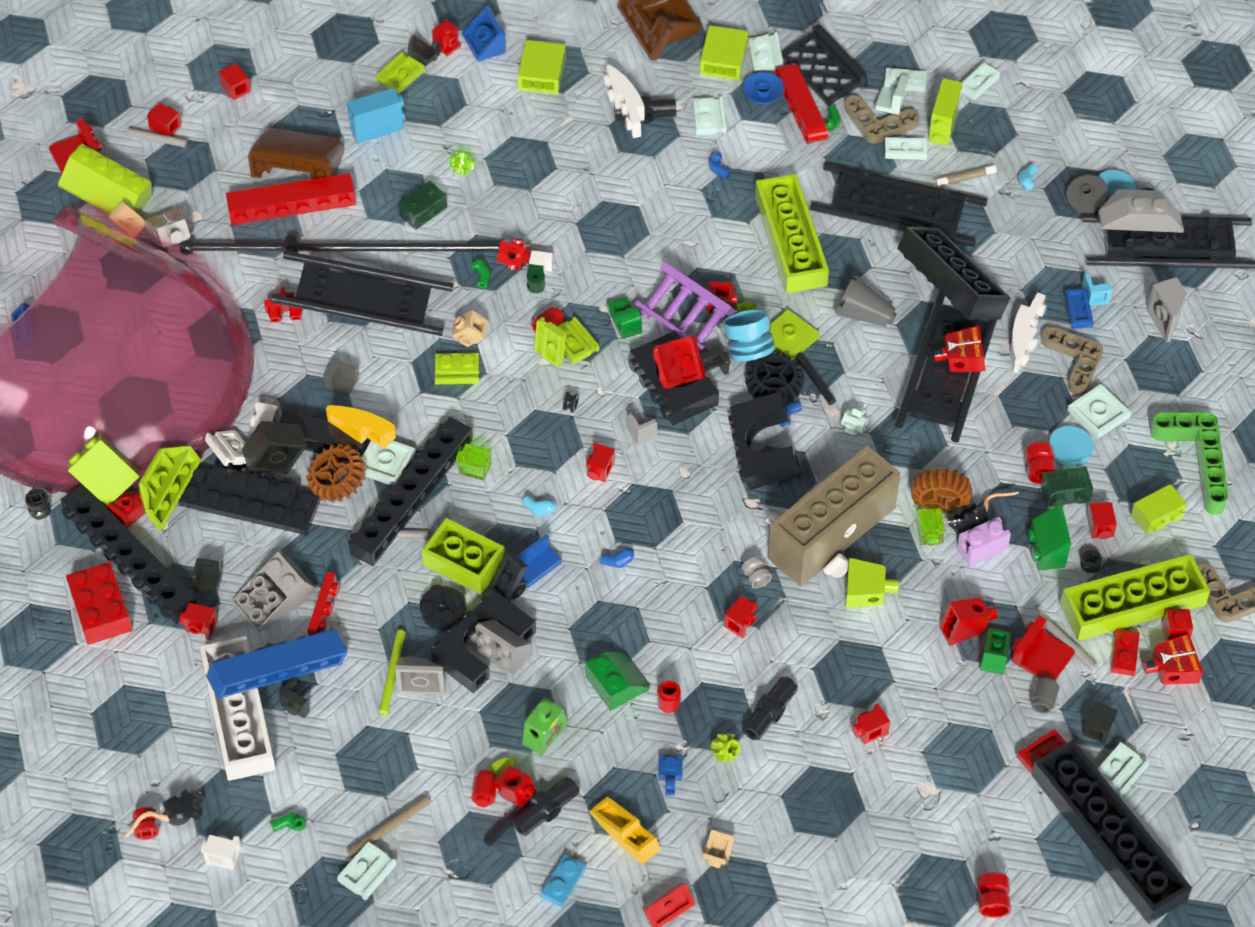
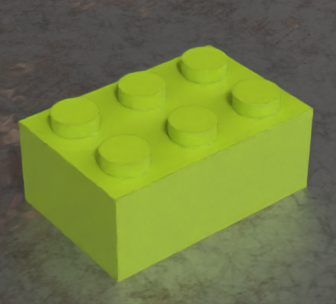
M448 518L443 521L422 550L423 566L480 595L483 594L493 580L505 558L504 546Z

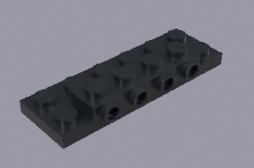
M222 463L220 466L213 465L212 469L198 466L194 470L193 476L178 504L190 509L307 535L321 499L319 494L314 495L313 492L300 490L299 484H296L293 479L285 478L282 481L275 479L269 473H263L260 476L247 468H242L239 471L232 469L230 465L224 466Z

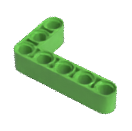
M1209 412L1157 413L1153 418L1150 434L1155 440L1196 442L1204 508L1212 515L1221 514L1228 499V489L1217 417Z

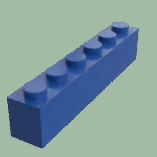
M336 629L330 631L323 630L312 636H301L290 642L283 641L268 648L260 647L246 654L239 653L231 658L217 659L211 663L206 678L215 695L220 699L288 680L292 677L295 678L341 665L348 650Z

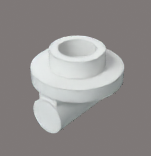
M839 553L823 568V571L827 575L840 578L848 570V559Z

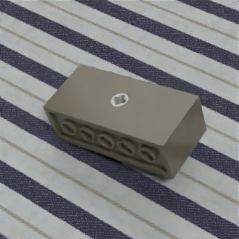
M867 445L781 516L776 512H772L769 515V518L766 519V522L771 525L768 559L801 587L823 569L836 555L841 554L896 508L901 472Z

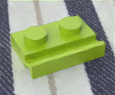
M401 52L378 72L375 78L377 82L380 81L388 89L394 88L396 93L399 94L425 71L424 65L410 56L406 57Z
M544 317L540 318L536 325L534 352L537 353L539 351L541 357L559 367L564 362L567 333L553 323L545 322Z
M576 317L572 318L573 320L570 322L566 321L557 326L567 333L564 354L572 364L585 359L594 351H599L598 343Z
M479 353L435 354V385L479 384Z

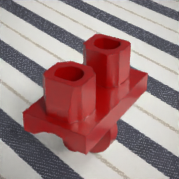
M285 286L281 287V293H275V295L295 298L294 292H286ZM264 300L265 311L268 313L271 323L282 321L281 312L289 311L290 320L302 319V310L305 309L271 303V300Z

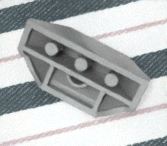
M1118 189L1098 212L1102 229L1182 233L1184 231L1180 213L1159 191Z

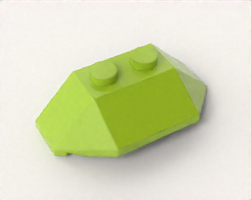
M191 446L159 448L139 482L140 499L148 518L158 530L164 528L190 482L194 470L197 469L201 462V459Z

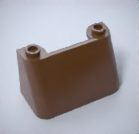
M267 128L252 145L248 154L251 177L261 179L264 171L271 173L272 167L310 173L311 179L337 175L344 154L343 143L336 137Z

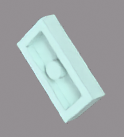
M983 63L963 81L962 93L975 101L999 79L1000 72Z
M886 68L884 86L897 88L901 75L909 76L907 90L925 92L927 71Z
M885 137V159L926 160L927 138Z

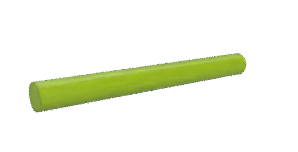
M397 630L379 708V713L383 715L388 714L396 679L395 666L398 658L401 657L406 634L403 630Z

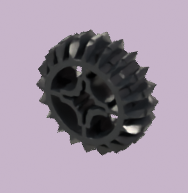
M772 352L770 356L755 359L754 362H750L749 368L746 370L745 384L748 393H752L753 399L781 391L787 405L788 401L794 402L795 397H799L804 387V373L801 366L798 365L797 360L791 361L790 355L783 357L782 352L779 356L774 355ZM760 375L763 376V380L761 382L758 379ZM788 377L791 379L789 384L786 382Z

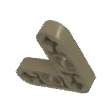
M852 95L845 100V112L869 143H880L885 141V137L892 138L917 128L920 115L913 109H907L899 112V114H893L877 120L861 97ZM867 117L869 121L862 122L859 118ZM895 124L897 128L890 129L887 125Z
M1056 327L1046 328L1041 339L1042 344L1046 348L1078 359L1070 376L1068 389L1074 395H1083L1088 390L1102 358V345L1096 341ZM1074 342L1078 347L1070 348L1067 346V343ZM1088 365L1091 370L1083 371L1080 366ZM1079 377L1082 378V383L1076 386L1075 384H1077Z
M1205 563L1197 565L1206 583L1208 582L1209 589H1217L1221 592V595L1218 597L1209 594L1207 600L1208 605L1220 621L1228 623L1255 613V587L1231 596L1210 565ZM1249 599L1253 605L1246 607L1241 603V600ZM1223 608H1225L1226 610H1231V613H1228L1227 611L1223 612Z

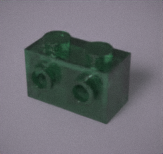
M428 181L398 202L399 216L417 230L447 209V195L434 183Z
M1087 466L1042 473L1040 487L1046 507L1064 506L1073 503L1083 504L1091 501L1093 486Z

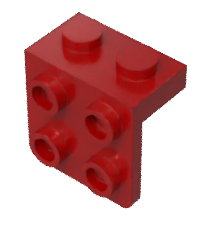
M84 119L76 121L79 135L49 146V151L61 175L69 157L81 144L98 153L102 151L99 140L93 138L95 134L91 125L87 126Z
M695 335L654 346L653 357L660 372V382L665 389L706 378Z
M1039 615L1035 622L1030 621L1027 625L1023 638L1019 637L1012 647L1014 650L1012 663L1039 679L1050 677L1056 681L1074 657L1075 650L1045 633L1047 619Z

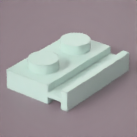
M778 32L772 36L767 34L749 38L755 73L774 70L775 67L784 66Z
M693 98L696 135L717 134L719 131L726 133L723 98Z
M1120 742L1100 765L1098 771L1121 798L1148 767L1149 762L1143 761L1137 753Z
M368 841L338 875V882L355 894L362 896L366 901L397 865L396 860L388 857L386 853Z

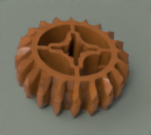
M339 443L336 447L331 444L329 450L323 448V453H316L317 458L310 460L312 466L307 468L309 474L306 476L309 482L308 486L314 495L319 494L321 500H328L331 503L337 500L342 503L343 497L350 499L352 492L357 494V487H363L360 480L366 479L364 474L367 471L364 465L365 462L359 452L351 446H344ZM340 461H348V462H350V463L345 464V463H340ZM323 483H328V484H331V483H332V485H331V486H326V485H323Z
M941 467L939 469L931 468L930 471L923 470L922 473L917 474L916 478H913L911 495L914 504L918 505L920 509L925 508L927 512L951 514L954 510H961L963 506L970 504L972 484L970 479L965 477L964 473L959 474L958 470L952 471L950 468L942 469Z

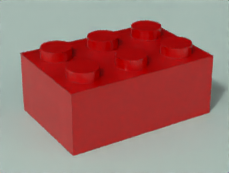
M111 562L65 575L87 645L132 631Z

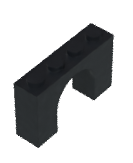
M676 330L630 350V360L628 361L631 371L637 373L640 384L643 388L648 389L651 400L659 405L664 419H668L672 426L709 410L719 403V391L709 377L685 387L665 389L663 384H661L658 378L660 373L658 365L653 357V348L657 345L681 339Z
M781 391L730 406L731 415L728 416L731 428H734L735 431L732 434V439L735 447L738 446V451L735 452L738 464L742 466V469L739 470L742 483L746 482L749 489L752 490L801 476L798 457L792 446L767 453H759L751 449L754 437L761 430L790 421L786 402Z
M495 590L489 595L482 597L479 605L473 610H469L463 617V620L458 625L452 626L447 635L442 640H438L431 649L432 662L442 666L444 672L473 694L489 679V666L471 654L465 647L468 639L476 633V625L478 623L496 620L526 641L536 633V621Z

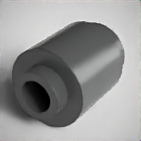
M1044 677L1036 682L1031 703L1032 708L1039 713L1046 714L1054 708L1060 686L1053 678Z

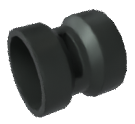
M37 488L30 490L26 494L25 502L30 516L37 520L46 518L51 512V505L46 491Z

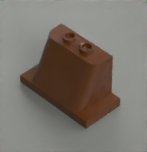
M620 0L617 8L650 60L657 61L665 45L696 35L702 25L686 0Z

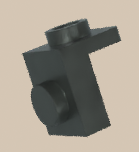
M413 36L409 39L407 55L427 66L432 61L438 59L440 55V42L435 41L433 44L428 45Z
M720 346L700 352L705 372L719 367L724 375L729 373L731 360L726 352L724 353Z
M292 677L288 683H284L280 688L281 706L290 714L305 718L310 712L308 699L296 694L298 692L297 680Z

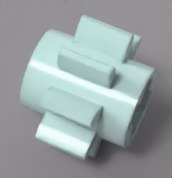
M857 407L853 408L852 411L847 410L841 422V425L846 426L844 432L853 436L857 435L858 432L863 433L869 418L864 416L866 411Z

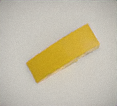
M329 405L326 408L328 422L361 444L368 438L385 449L396 438L395 425L382 417L360 409Z
M608 796L590 810V814L601 827L642 865L660 851L657 838L640 826L639 819Z

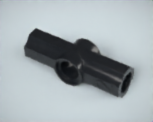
M648 96L641 97L644 105V120L640 121L642 124L651 123L655 118L677 116L675 99L652 100ZM614 106L615 121H625L626 115H622L621 109H615Z
M781 676L768 694L762 695L756 704L754 713L742 727V731L748 738L753 741H759L772 723H777L781 719L786 705L798 691V686L794 680L787 676Z
M566 776L547 792L545 790L540 791L532 798L529 806L511 819L516 831L526 837L544 821L551 822L559 815L563 806L580 794V789L572 778Z

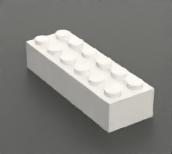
M246 636L200 646L205 674H207L211 663L217 659H227L239 653H249ZM207 679L228 781L274 771L275 766L258 688L218 699Z

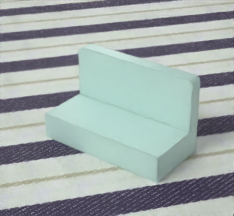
M901 75L897 88L883 86L875 109L899 114L907 94L909 76Z

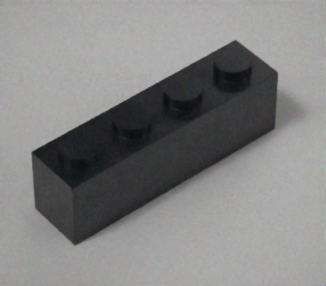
M283 411L279 423L301 426L307 443L306 451L323 453V448L329 450L331 444L337 447L340 443L344 446H351L362 457L370 442V439L367 438L361 444L328 422V419L318 416H307L297 412Z

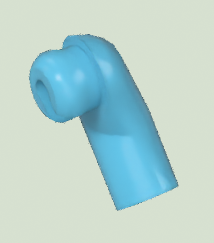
M1033 163L1018 176L1020 185L1026 191L1035 185L1032 181V176L1038 172V168Z
M527 495L522 500V504L536 516L548 515L556 510V503L553 500L536 501L530 495Z

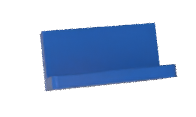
M544 535L517 555L528 566L522 577V580L527 584V589L562 563V558L550 548L547 535Z

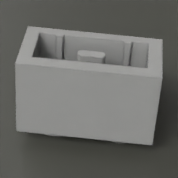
M489 620L476 625L477 650L479 654L486 659L490 658L496 662L503 671H509L514 675L531 657V643L496 620Z

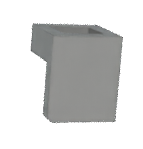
M631 413L627 415V430L637 446L657 437V422L655 419L650 421L647 416L636 420Z

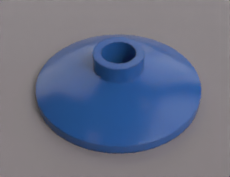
M759 72L750 75L745 80L743 92L754 103L771 104L781 98L784 92V85L776 75Z

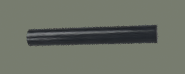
M802 352L798 353L795 358L826 402L829 405H833L836 399L804 354Z
M535 792L521 808L516 806L484 839V843L491 847L512 825L511 819L529 806L532 798L537 793Z

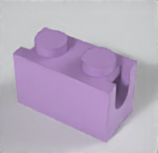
M1000 517L960 534L957 549L969 566L1008 549L1011 533L1009 530L1004 531L1002 529Z

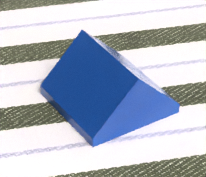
M486 5L461 33L474 57L479 62L506 53L505 33L490 7Z

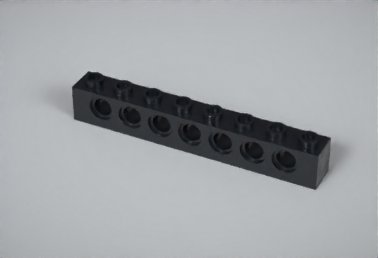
M449 417L445 423L439 425L433 438L427 440L421 453L415 455L409 468L402 471L397 483L390 486L385 498L382 501H378L373 513L363 520L361 528L357 533L354 532L348 542L350 555L372 567L376 564L395 540L400 530L406 526L473 441L471 427L452 417Z
M83 484L60 499L63 507L61 512L68 521L72 520L77 530L82 535L86 534L91 544L95 548L99 547L103 551L105 558L109 562L113 561L117 565L119 572L124 577L128 576L133 586L138 591L142 590L147 600L152 605L156 604L166 619L170 618L177 624L180 622L182 611H186L188 603L197 604L195 595Z

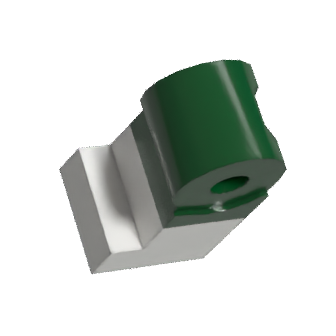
M531 252L526 274L527 289L531 293L536 294L544 291L546 271H552L553 253Z

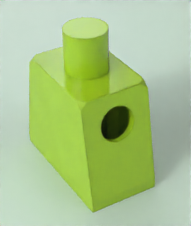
M849 558L846 607L881 606L884 600V593L898 594L899 580L885 579L886 567L884 565Z

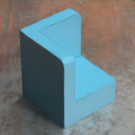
M1089 273L1084 274L1082 289L1087 290L1090 306L1109 303L1112 293L1110 283L1104 284L1103 281L1092 282Z

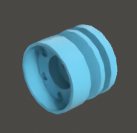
M765 310L741 311L728 316L723 321L726 337L731 339L728 341V348L730 349V357L733 360H755L765 357L775 350V344L772 341L773 335L768 331L770 329L769 316Z

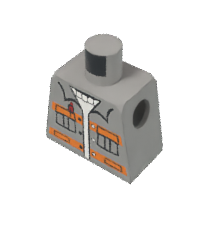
M182 207L144 220L150 240L161 247L180 243L191 237Z

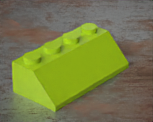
M81 144L69 157L58 183V186L109 215L122 201L138 213L152 197L151 181L84 144Z

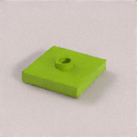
M788 309L770 324V329L768 330L773 335L772 341L775 344V351L779 354L782 352L783 357L790 355L791 361L796 359L795 356L798 353H803L820 338V332Z

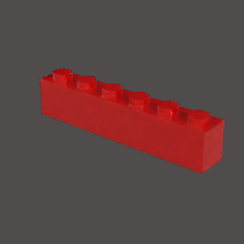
M351 173L226 193L231 225L356 205Z

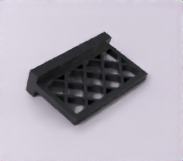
M819 23L812 27L813 32L781 52L782 58L787 64H798L806 84L827 106L832 105L858 87L862 90L868 86L866 72ZM811 40L816 43V48H805V44ZM793 52L800 53L799 59L790 58L788 55ZM812 53L814 54V59H803V54ZM818 54H826L828 60H817ZM801 64L812 65L811 71H802ZM815 66H826L825 72H814ZM829 67H839L840 72L828 73ZM813 77L824 78L823 84H814L812 82ZM827 78L838 79L837 85H827ZM841 79H847L853 82L848 86L840 85ZM825 90H836L835 95L830 98L824 95Z

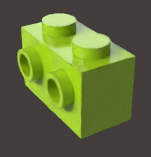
M1170 484L1135 502L1131 516L1148 535L1154 531L1159 532L1171 522L1181 520L1184 517L1187 503Z

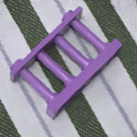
M664 262L660 269L665 273V279L646 306L638 300L635 304L640 308L639 313L647 319H650L652 316L670 330H676L679 336L685 338L689 337L685 333L702 309L709 304L715 307L713 310L714 314L696 337L699 352L708 350L702 344L721 317L724 318L725 315L730 316L737 312L730 305ZM677 281L682 285L680 287L681 291L661 317L653 309L670 285L675 284ZM692 293L696 294L698 301L680 327L677 328L669 321L686 297Z

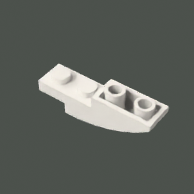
M607 65L606 74L603 75L605 87L609 86V101H613L615 109H621L622 115H626V129L631 130L632 137H641L640 121L644 120L642 99L633 84L620 71L611 65Z
M1037 293L1030 307L1021 304L1017 312L1010 344L1011 364L1013 371L1016 373L1019 372L1021 366H1026L1030 356L1028 354L1029 351H1034L1038 339L1035 338L1038 325L1037 319L1039 316L1043 317L1047 305L1044 304L1046 296L1044 294Z

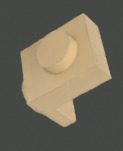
M123 201L109 215V218L132 238H135L145 226L144 219Z
M711 830L705 853L702 855V858L707 859L706 864L720 868L721 864L728 865L735 837Z

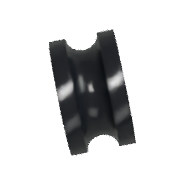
M570 391L566 393L563 402L564 411L570 409L572 413H575L579 402V394L572 395Z
M1095 550L1085 551L1080 562L1081 568L1087 573L1097 572L1101 567L1102 556Z

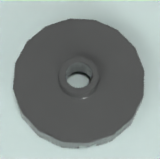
M1084 175L1076 178L1068 186L1066 192L1070 207L1081 214L1096 213L1109 198L1107 184L1103 179L1095 175Z

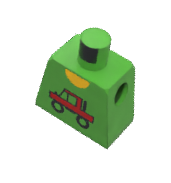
M546 698L542 699L524 723L522 744L542 756L568 724L564 709Z

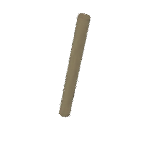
M427 796L422 797L347 849L348 855L353 858L368 841L373 844L430 804Z

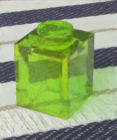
M465 444L463 451H459L456 457L459 474L484 481L492 464L491 451Z
M941 508L918 510L916 524L920 545L934 546L943 543L945 529Z

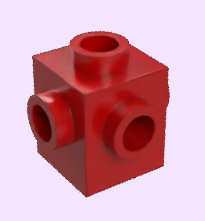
M519 238L501 240L496 261L506 264V267L509 269L518 270L526 266V263H529L531 245L524 244L525 240Z

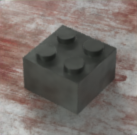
M261 421L243 446L242 452L248 470L288 474L307 447V443L300 425Z

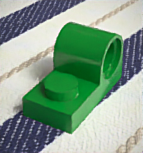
M627 296L606 302V308L621 339L642 334V320L639 310L636 306H631Z
M988 628L980 671L1004 675L1011 632Z

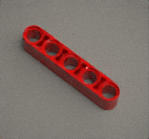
M792 63L776 67L775 75L781 79L784 85L783 95L805 142L811 144L827 140L828 130L798 65Z

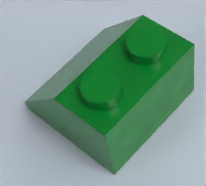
M1057 505L1033 519L1031 529L1027 530L1028 541L1033 544L1032 559L1033 562H1037L1038 570L1066 568L1071 539L1063 506Z
M604 652L585 663V677L610 711L650 690L648 683L625 653Z

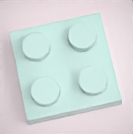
M1102 384L1070 404L1067 410L1097 439L1130 418L1131 412Z
M371 441L362 456L367 470L364 472L365 477L389 485H395L402 471L410 465L416 453L415 448L392 441L383 449Z

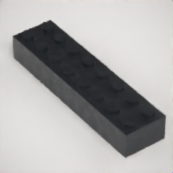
M1074 740L1034 762L1031 774L1033 779L1148 925L1188 901L1192 886Z

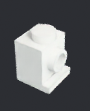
M255 403L256 415L253 414L251 419V427L254 430L261 421L278 423L279 413L277 406Z
M209 835L208 839L203 841L201 852L204 854L206 863L234 870L241 851L239 837L234 836L233 840H230L223 835H218L217 837Z

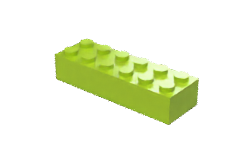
M797 174L757 180L755 199L786 294L827 287L829 269Z
M1192 554L1065 588L1062 592L1060 605L1077 641L1116 631V629H1124L1165 617L1166 610L1173 608L1192 610L1206 606L1210 589Z

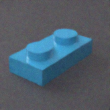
M565 854L542 890L541 897L563 908L584 874L586 864Z

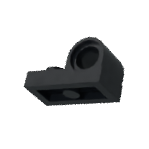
M514 552L507 553L489 589L491 591L495 590L508 601L517 599L527 588V584L522 580V577L528 566Z

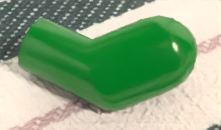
M830 106L827 109L830 118H827V121L824 120L828 131H834L841 123V117L837 107Z
M477 259L471 263V269L480 274L477 286L485 289L491 277V270L484 260Z
M289 812L270 821V825L274 832L285 827L295 831H302L306 827V820L298 814Z

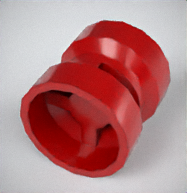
M141 807L134 810L132 813L133 822L135 823L146 812L152 811L157 813L156 809ZM147 816L142 819L134 829L135 838L140 840L155 838L159 834L158 825L155 823L157 818Z

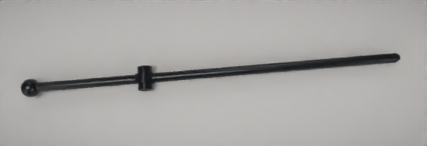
M287 235L283 243H194L191 239L180 242V252L184 255H191L194 251H290L299 253V251L498 252L500 243H299L298 237L295 235Z

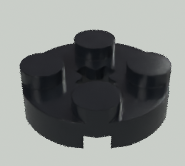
M433 585L420 600V614L423 617V621L433 629L446 630V627L458 625L466 614L464 595L449 586ZM444 604L448 607V609L439 611L438 606Z

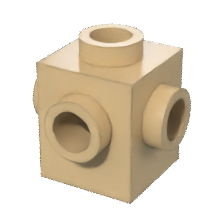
M473 310L459 316L453 323L452 337L466 347L478 343L485 338L488 320Z

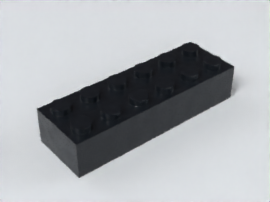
M906 227L897 249L903 254L905 259L915 266L917 271L927 278L928 282L938 289L940 294L951 301V305L958 308L968 320H1001L1011 299L1004 290L939 228Z

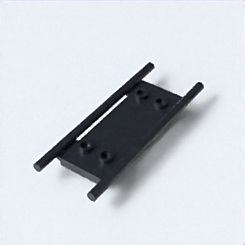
M825 162L824 171L842 174L834 197V203L831 207L812 202L810 211L899 231H905L906 227H920L857 212L863 211L931 228H939L954 243L975 247L976 239L956 235L965 202L987 206L988 198Z
M1082 214V223H1100L1099 214ZM1181 216L1184 227L1183 233L1105 229L1107 257H1086V265L1255 269V260H1236L1233 226H1251L1252 218ZM1133 256L1209 257V259L1133 258Z
M284 251L283 259L302 262L304 266L295 298L273 294L271 303L427 334L443 335L444 328L423 323L431 288L453 292L454 284ZM330 268H332V269H337V270H342V271H347V272H352V273H357V274H362V275H367V276H372V277H378V278H383V279L398 281V282H403V283H406V284H405V285H402V284H397V283H392V282H387V281H382V280H377V279H371V278H366V277H361V276H356V275H351V274H346V273L331 271Z
M938 291L894 425L897 428H902L907 413H910L911 417L950 427L955 425L951 441L957 443L960 440L981 372H971L965 395L961 402L970 372H951L948 360L935 362L933 349L946 347L945 336L947 334L979 326L985 360L997 319H991L990 321L968 320L963 315L943 311L941 309L945 296ZM936 332L918 390H915L933 333Z

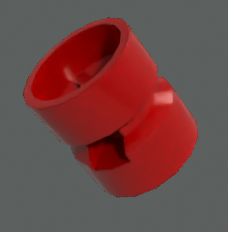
M1037 442L1027 446L1024 454L1028 466L1029 481L1034 484H1046L1055 480L1057 468L1052 445L1045 442Z
M995 872L979 876L977 879L978 894L980 895L978 898L979 913L989 918H999L1008 915L1011 912V899L1008 895L1010 893L1009 877Z

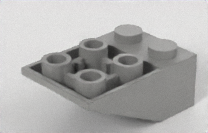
M277 552L231 602L257 632H260L302 605L317 587L290 557Z

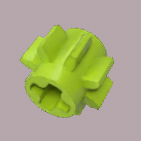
M718 733L717 738L711 742V754L717 756L716 761L733 762V758L739 755L740 742L733 740L734 734Z

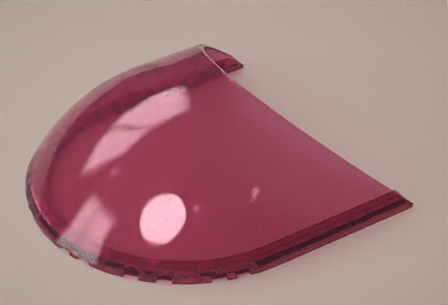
M64 206L52 222L78 235L73 250L59 273L43 293L16 321L0 334V474L35 489V487H39L55 494L57 491L70 493L82 483L68 471L69 458L78 451L80 453L86 448L84 445L91 437H97L101 433L140 470V477L124 492L137 489L136 486H139L140 480L159 448L191 446L199 458H201L202 454L210 448L205 441L206 433L215 435V432L229 431L238 418L244 401L247 400L248 390L253 378L254 351L251 333L239 306L230 294L206 273L173 254L73 208Z

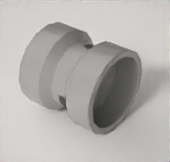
M759 556L748 559L741 566L743 573L749 577L750 585L755 589L765 586L772 579L771 573L768 569L764 568L765 563Z

